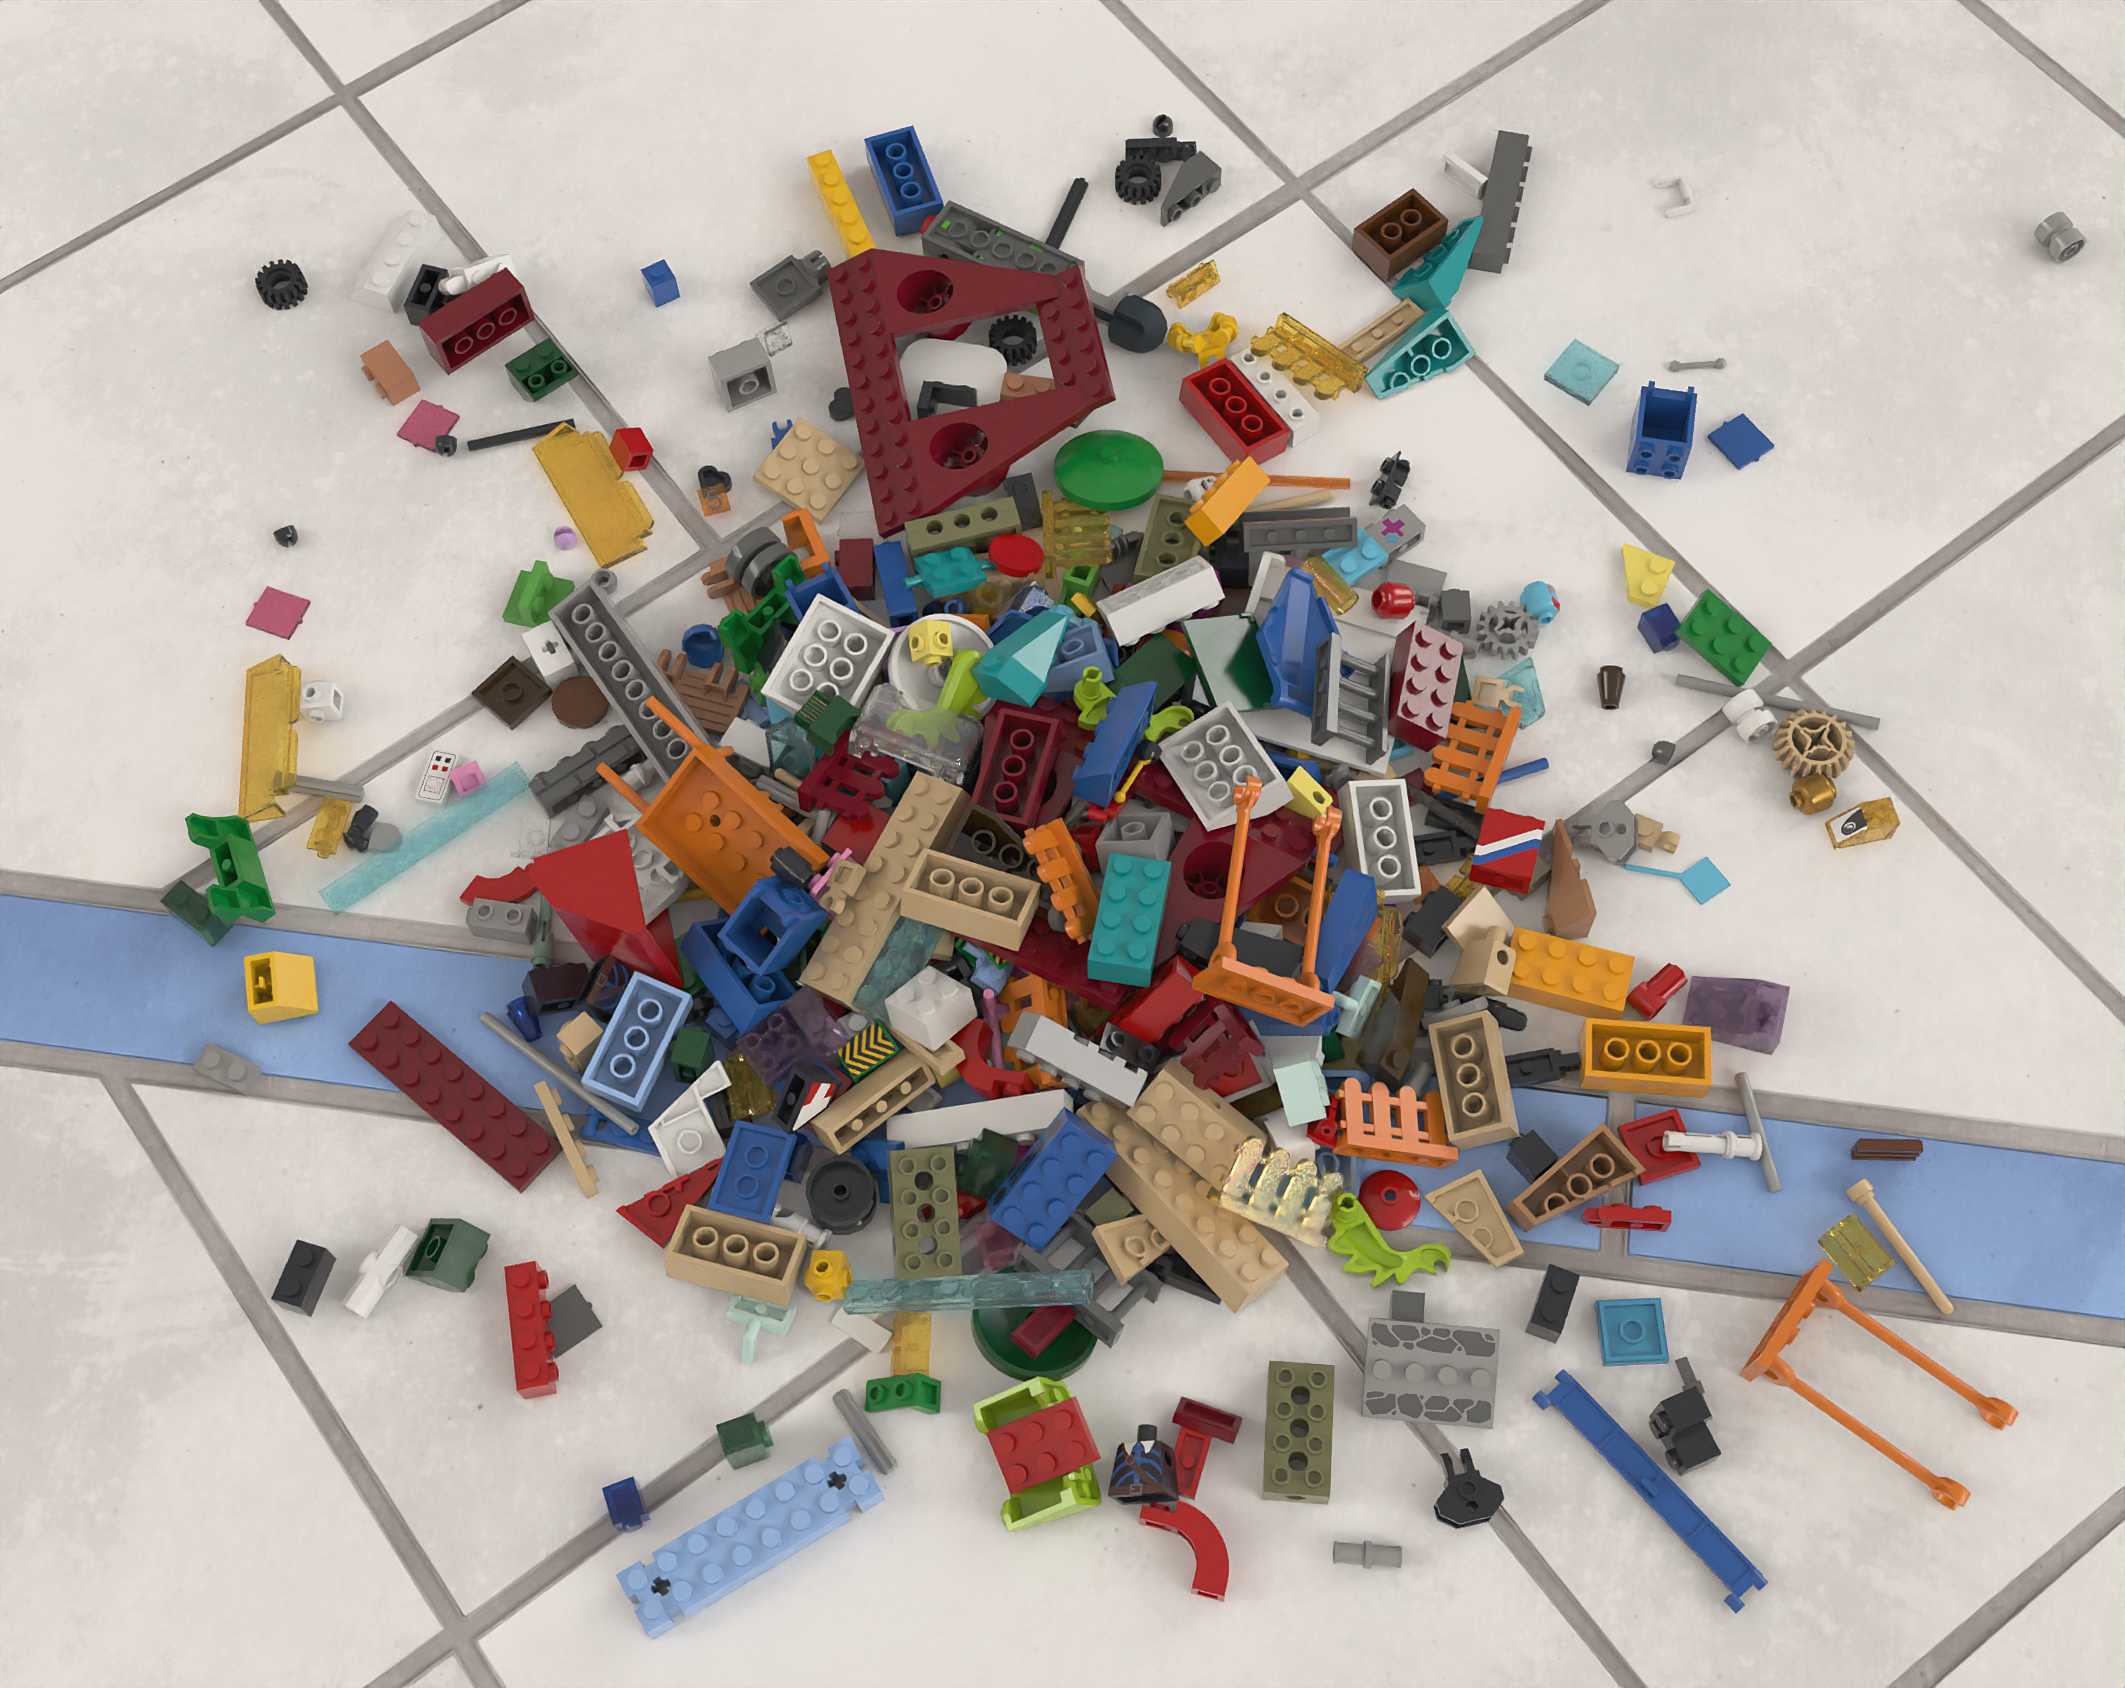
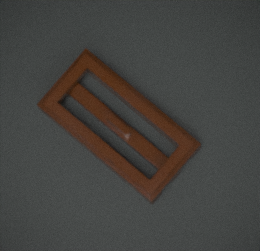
M1859 1138L1851 1148L1852 1160L1915 1161L1916 1157H1919L1920 1153L1923 1152V1144L1920 1139Z

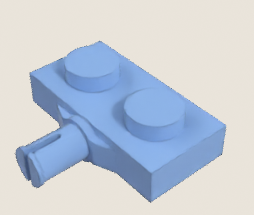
M966 941L963 950L977 958L976 969L970 981L983 990H993L996 997L1001 993L1014 964L1010 963L999 970L981 948Z

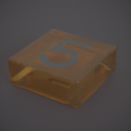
M724 483L697 490L705 517L731 511Z

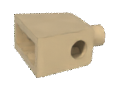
M1490 926L1486 939L1470 940L1463 951L1449 985L1461 992L1479 994L1485 997L1507 996L1516 959L1515 950L1503 944L1507 931L1498 926Z

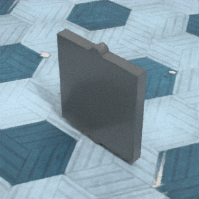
M573 1285L550 1301L552 1319H548L549 1331H553L556 1349L551 1350L555 1359L603 1327L591 1309L592 1303L586 1302L576 1285Z

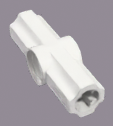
M396 1224L378 1251L371 1252L363 1261L359 1271L360 1277L341 1304L354 1314L366 1319L383 1293L391 1290L399 1281L403 1272V1264L421 1240L419 1236L406 1227Z

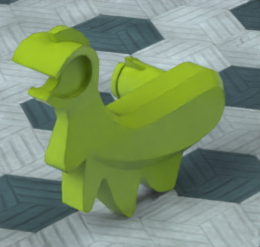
M953 648V659H947L951 668L935 708L925 713L910 711L893 713L885 723V733L887 736L896 741V730L901 729L902 735L899 738L903 741L908 740L917 732H921L933 742L939 741L940 732L959 740L961 734L956 730L955 725L971 724L983 718L982 714L974 710L972 706L986 701L988 697L984 696L972 671L984 656L974 649L961 650Z
M1095 666L1084 669L1083 679L1075 685L1073 694L1074 702L1082 710L1078 718V726L1092 731L1096 730L1100 719H1106L1108 715L1106 708L1111 697H1117L1101 682L1102 672H1099L1100 669ZM1185 706L1167 707L1152 716L1140 742L1143 739H1149L1156 743L1160 734L1165 731L1175 734L1183 729V726L1179 725L1180 722L1184 721L1188 726L1194 721L1193 712Z
M1344 1193L1331 1202L1328 1209V1219L1335 1234L1328 1241L1327 1249L1337 1256L1352 1257L1343 1266V1274L1358 1276L1375 1273L1376 1275L1370 1284L1371 1289L1375 1290L1392 1276H1394L1396 1284L1402 1286L1413 1271L1416 1270L1436 1276L1437 1270L1434 1268L1436 1261L1444 1262L1445 1272L1448 1271L1451 1252L1446 1246L1431 1243L1422 1245L1412 1251L1398 1252L1392 1250L1362 1205L1356 1200L1355 1195Z

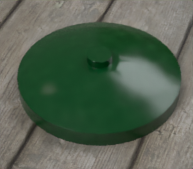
M1014 1265L998 1271L980 1288L971 1313L973 1338L983 1357L1001 1373L1023 1382L1037 1376L1056 1382L1080 1370L1093 1353L1098 1337L1074 1319L1034 1360L1012 1342L1010 1337L1048 1296L1013 1268ZM1075 1278L1071 1280L1080 1289L1087 1291Z

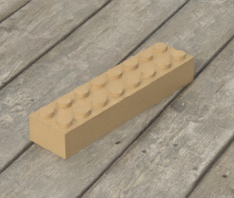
M916 772L865 862L863 868L867 871L854 896H846L843 911L835 915L799 981L816 994L858 1014H862L914 919L900 915L902 889L923 848L940 853L944 852L969 801L972 799L965 790L922 772Z
M1101 1099L1100 1103L1091 1101L1079 1108L1075 1115L1115 1143L1118 1157L1106 1170L1105 1174L1137 1209L1147 1217L1148 1221L1158 1229L1160 1234L1169 1241L1172 1247L1234 1314L1277 1284L1290 1264L1221 1191L1126 1113L1130 1109L1129 1106Z

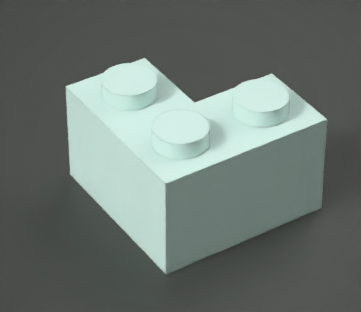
M1309 1049L1273 1057V1070L1289 1127L1327 1118L1325 1106L1330 1105L1325 1077L1321 1072L1318 1058L1312 1059Z

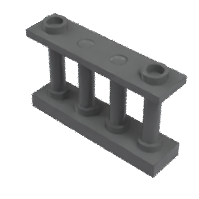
M1350 507L1243 512L1239 516V528H1243L1244 552L1358 547L1357 518L1350 517Z
M1331 632L1316 646L1311 743L1321 747L1335 736L1366 748V764L1371 766L1378 759L1385 756L1389 748L1388 715L1390 678L1392 675V669L1390 668L1391 655L1385 654L1377 662L1371 664L1343 653V649H1341L1342 636ZM1340 664L1370 675L1369 687L1342 677ZM1339 688L1369 699L1368 711L1341 701ZM1338 712L1367 723V736L1340 726L1337 721Z
M1073 1211L1060 1227L1061 1229L1050 1239L1042 1251H1034L1026 1244L1018 1252L1013 1268L1046 1296L1049 1297L1053 1293L1077 1313L1075 1320L1111 1349L1118 1342L1125 1326L1120 1320L1143 1296L1154 1304L1158 1300L1164 1284L1159 1281L1154 1273L1143 1269L1127 1281L1133 1289L1112 1311H1107L1097 1303L1096 1299L1117 1278L1091 1234L1094 1227L1086 1221L1083 1215ZM1072 1237L1085 1249L1063 1271L1057 1270L1047 1260ZM1094 1257H1097L1109 1269L1087 1291H1083L1071 1280Z

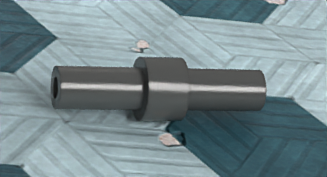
M1687 1356L1675 1360L1684 1382V1386H1682L1683 1391L1696 1386L1706 1403L1703 1396L1706 1392L1701 1381L1696 1380Z

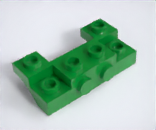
M791 554L782 562H779L772 571L775 587L746 617L743 612L735 608L717 626L722 646L731 650L735 669L746 675H749L754 670L755 663L759 662L757 657L773 618L798 625V621L784 594L785 591L789 590L785 581L791 579L795 587L807 581V578L800 567L798 558Z
M192 813L187 816L185 821L188 828V836L194 844L209 849L219 885L212 884L205 889L209 901L208 906L212 914L233 922L239 917L245 916L261 923L274 916L276 912L248 820L237 815L208 817Z

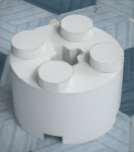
M1284 1107L1254 1119V1125L1269 1136L1260 1153L1271 1171L1277 1169L1276 1176L1284 1175L1314 1163L1315 1150L1320 1149V1145L1306 1137V1123L1289 1127Z

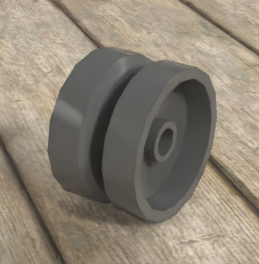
M760 527L745 535L733 547L728 555L725 567L726 572L735 581L742 584V587L755 600H763L775 587L772 575L775 566L782 562L789 554L797 558L798 556L786 544L781 543V539L768 527Z

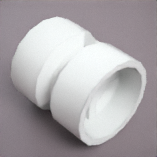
M1748 689L1739 693L1728 701L1722 710L1732 725H1738L1736 730L1746 744L1762 739L1778 723L1768 708L1762 709L1764 703L1754 689Z

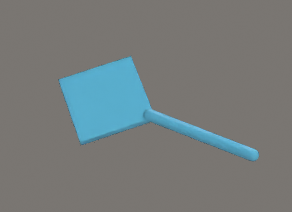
M1705 857L1682 873L1629 864L1624 865L1625 870L1679 879L1700 905H1703L1731 886L1708 857Z

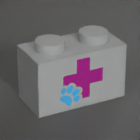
M1402 504L1397 509H1390L1380 521L1375 524L1371 523L1364 528L1366 530L1365 533L1369 537L1372 536L1389 555L1388 561L1379 567L1380 570L1392 563L1393 559H1398L1424 539L1426 525L1405 504Z

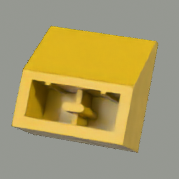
M271 951L244 957L248 1012L259 1025L319 1013L315 964L312 956Z

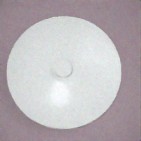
M933 614L913 622L898 636L890 652L888 675L892 691L905 711L925 713L935 708L951 668L947 660L942 661L941 666L931 668L925 667L924 663L912 662L908 628L926 619L950 623L953 648L961 650L974 649L985 656L994 645L988 636L972 622L955 615ZM988 697L986 701L972 707L981 713L982 716H985L997 699ZM959 724L955 725V728L960 729L967 727L971 724Z

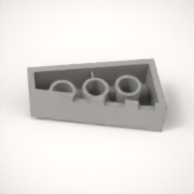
M1022 1011L1007 1043L1008 1046L1018 1051L1016 1054L1018 1058L1031 1064L1034 1061L1039 1063L1038 1069L1053 1077H1056V1075L1061 1076L1062 1084L1078 1090V1088L1083 1089V1096L1094 1102L1100 1103L1101 1099H1105L1129 1107L1134 1106L1148 1075L1146 1071L1140 1068L1125 1066L1126 1061L1124 1059L1099 1050L1100 1046L1081 1037L1074 1036V1032L1041 1014Z

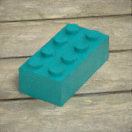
M1115 853L1109 854L1088 955V978L1150 988L1169 890L1171 862Z

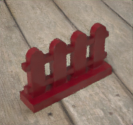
M862 711L856 728L846 729L834 744V753L830 757L824 753L797 789L799 808L808 813H811L815 806L820 811L828 808L842 814L843 820L848 822L852 818L858 821L866 820L870 816V808L868 803L864 801L867 798L879 800L885 795L884 784L880 779L882 777L895 779L899 776V764L894 760L896 757L901 759L911 758L914 755L913 743L909 739L903 741L898 736H896V741L893 740L882 730V725L877 723L873 727L870 726L868 713ZM873 747L887 754L884 757L868 751V749ZM855 767L872 773V775L868 777L853 770ZM840 787H842L844 789L857 793V795L854 798L852 796L839 792L838 790L840 789Z
M1196 961L1192 964L1201 972L1206 969ZM1208 994L1205 995L1198 1005L1193 1004L1185 1011L1180 1022L1177 1024L1172 1023L1165 1030V1033H1170L1175 1029L1168 1041L1171 1048L1178 1052L1187 1048L1181 1057V1065L1190 1071L1200 1067L1193 1077V1084L1201 1090H1207L1211 1086L1216 1088L1221 1082L1219 1078L1234 1063L1239 1064L1243 1060L1241 1055L1245 1051L1258 1057L1266 1049L1235 1004ZM1197 1006V1009L1182 1023V1020ZM1209 1025L1210 1027L1196 1041H1194V1039ZM1222 1044V1047L1207 1061L1206 1059Z

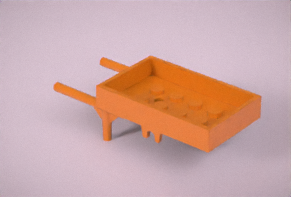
M651 696L645 705L692 747L693 750L651 805L607 764L602 762L596 768V771L643 814L635 824V827L730 916H732L757 880L776 875L770 869L772 864L770 858L778 848L783 847L785 849L791 846L812 864V869L816 872L815 876L823 871L831 859L830 856L781 812L784 808L781 803H773L769 799L771 794L768 791H758L725 760L726 757L733 755L734 749L732 746L714 748L704 743L654 696ZM766 926L760 932L765 938L772 934Z

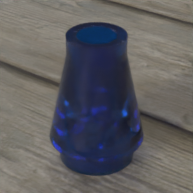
M525 996L519 997L507 1004L508 1013L506 1015L528 1043L534 1042L544 1035L538 1016L531 1017Z

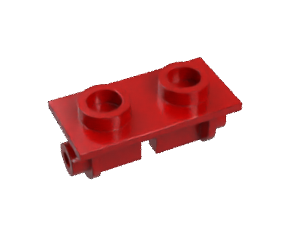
M1331 1093L1328 1094L1330 1105L1325 1106L1327 1118L1308 1122L1306 1137L1320 1146H1327L1335 1150L1338 1136L1337 1122L1341 1118V1115L1337 1112L1341 1106V1100L1336 1099L1335 1094Z

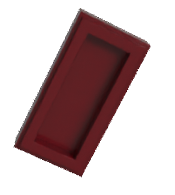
M1052 1293L1011 1334L1010 1340L1035 1360L1075 1319L1077 1313Z
M1181 1396L1174 1412L1172 1423L1234 1444L1243 1418Z

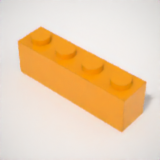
M1250 456L1241 462L1238 459L1232 462L1225 469L1226 472L1213 482L1214 485L1201 495L1204 500L1199 499L1189 508L1191 514L1184 523L1205 547L1222 536L1271 481Z

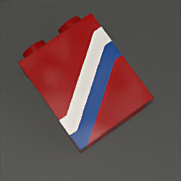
M1487 807L1468 880L1527 895L1546 821L1532 816L1510 813L1503 809Z

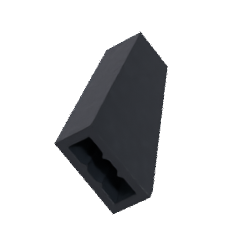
M1196 917L1188 924L1183 922L1174 937L1179 940L1174 949L1207 968L1214 950L1218 947L1221 924ZM1233 929L1232 944L1237 951L1236 961L1252 967H1263L1269 973L1280 977L1291 978L1304 955L1305 947L1242 929Z

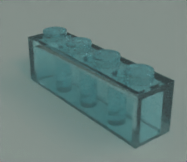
M900 915L851 1004L870 1018L892 1027L884 1000L924 969L946 929Z

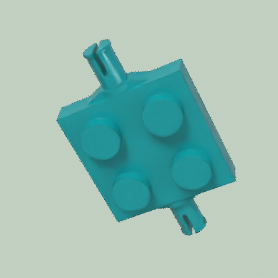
M968 546L955 547L951 550L929 553L914 558L915 568L919 575L904 577L903 583L906 590L918 586L926 588L934 599L986 587L987 576L983 571L995 569L996 565L993 562L990 563L988 559L978 560L975 558Z

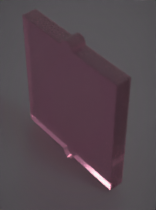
M422 399L397 432V436L413 443L414 447L420 446L435 453V437L448 435L460 419V416L444 409L443 405L437 406Z
M267 586L258 602L253 604L254 609L245 624L257 630L290 640L297 626L303 623L302 618L311 602L310 600Z

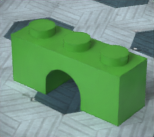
M1073 556L1062 578L1063 585L1057 603L1052 601L1048 610L1053 605H1065L1074 611L1073 614L1083 619L1085 614L1074 604L1071 598L1078 592L1092 600L1100 582L1099 564Z

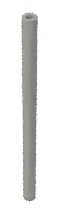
M1681 674L1677 675L1675 684L1732 698L1748 690ZM1755 691L1764 705L1795 712L1803 709L1807 713L1814 707L1818 714L1826 709V716L1832 717L1837 714L1836 721L1872 729H1878L1880 718Z
M485 1012L480 1017L481 1023L630 1135H634L638 1131V1124L599 1095L585 1090L578 1079L490 1013Z

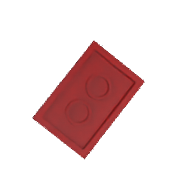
M1076 1396L986 1433L1011 1495L1101 1459Z

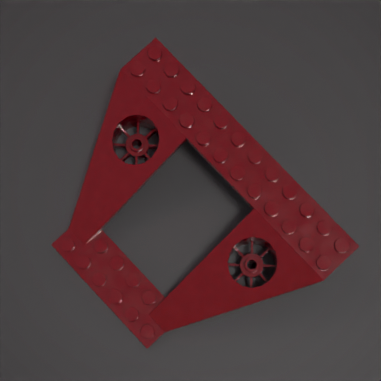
M870 248L826 271L878 534L883 539L904 531V522L937 515L965 495L971 497L988 495L1004 481L1010 465L1091 411L1116 400L1084 270L1079 264L1056 275ZM1037 308L1056 387L1055 390L911 420L894 338L921 333L927 339L954 341L964 334L973 321Z
M1039 696L1031 708L999 700L985 716L980 771L1001 708L1059 719L1062 738L1034 824V830H1036L1039 826L1046 825L1060 818L1074 796L1075 783L1071 782V778L1076 766L1083 765L1085 761L1083 759L1085 748L1089 742L1094 743L1096 736H1094L1095 731L1085 730L1078 726L1080 713L1043 696ZM1136 750L1118 785L1120 787H1123L1139 762ZM1160 757L1152 765H1143L1128 790L1192 820L1168 859V862H1171L1170 884L1152 976L1157 974L1177 954L1179 956L1184 955L1174 949L1179 941L1174 937L1183 922L1188 924L1196 917L1219 924L1222 923L1236 824L1207 831ZM1281 806L1268 815L1249 820L1235 922L1242 913L1305 869L1318 848L1316 835L1312 832L1314 819ZM1036 914L1018 951L951 931V934L1113 1013L1127 994L1138 987L1088 978V955L1091 941L1087 940L1079 944L1077 939H1071L1067 932L1052 930L1048 920Z

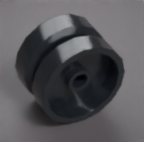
M834 1156L823 1160L812 1169L806 1181L805 1195L814 1221L823 1230L829 1229L834 1235H850L861 1231L872 1221L877 1210L878 1196L870 1170L861 1161L849 1156Z

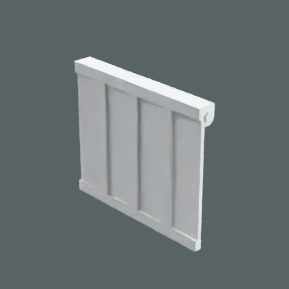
M1264 551L1245 610V613L1253 612L1259 628L1286 573L1292 569L1285 566L1286 560L1283 556L1269 551ZM1311 574L1314 576L1313 584L1319 597H1325L1339 633L1342 636L1341 649L1347 651L1351 656L1374 664L1385 654L1391 655L1392 663L1397 635L1415 620L1426 625L1430 611L1426 607L1415 605L1409 616L1403 620L1382 619L1371 606L1373 592L1355 586L1344 590L1337 581ZM1355 670L1348 678L1369 687L1370 675ZM1339 688L1341 701L1368 711L1369 699ZM1287 708L1239 713L1256 739L1339 764L1346 763L1349 767L1369 772V775L1384 779L1395 737L1388 734L1389 748L1385 756L1370 766L1366 764V748L1335 736L1321 747L1312 744L1311 719ZM1338 712L1337 721L1340 726L1367 736V723Z

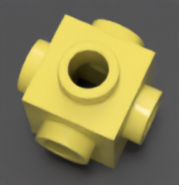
M926 619L908 628L912 662L924 663L925 667L931 668L941 666L942 661L953 657L950 623Z

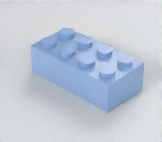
M635 971L581 1079L584 1089L641 1113L669 1055L671 1040L674 1036L678 1037L680 1027L683 1026L693 1006L692 996Z

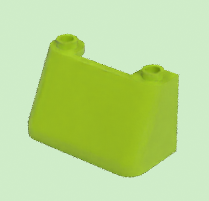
M1037 1376L973 1404L975 1413L974 1423L977 1430L987 1436L986 1433L995 1428L1071 1398L1072 1395L1067 1385L1061 1380L1054 1382L1048 1378ZM1090 1463L1013 1495L1010 1494L1011 1499L1004 1501L1000 1515L1008 1532H1018L1101 1505L1102 1496L1093 1464Z

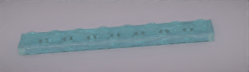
M516 761L327 885L318 893L336 917L528 790V783L531 781Z
M1092 1269L942 1276L906 1280L852 1281L851 1286L847 1287L843 1309L847 1315L1091 1304L1095 1276Z

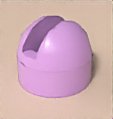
M561 526L554 532V541L560 550H570L577 544V537L572 528Z

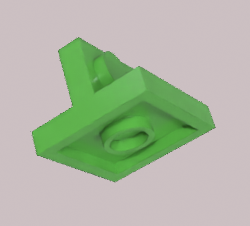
M536 560L531 572L520 571L502 615L504 622L535 628L552 620L548 612L574 592V582L553 577L547 562Z

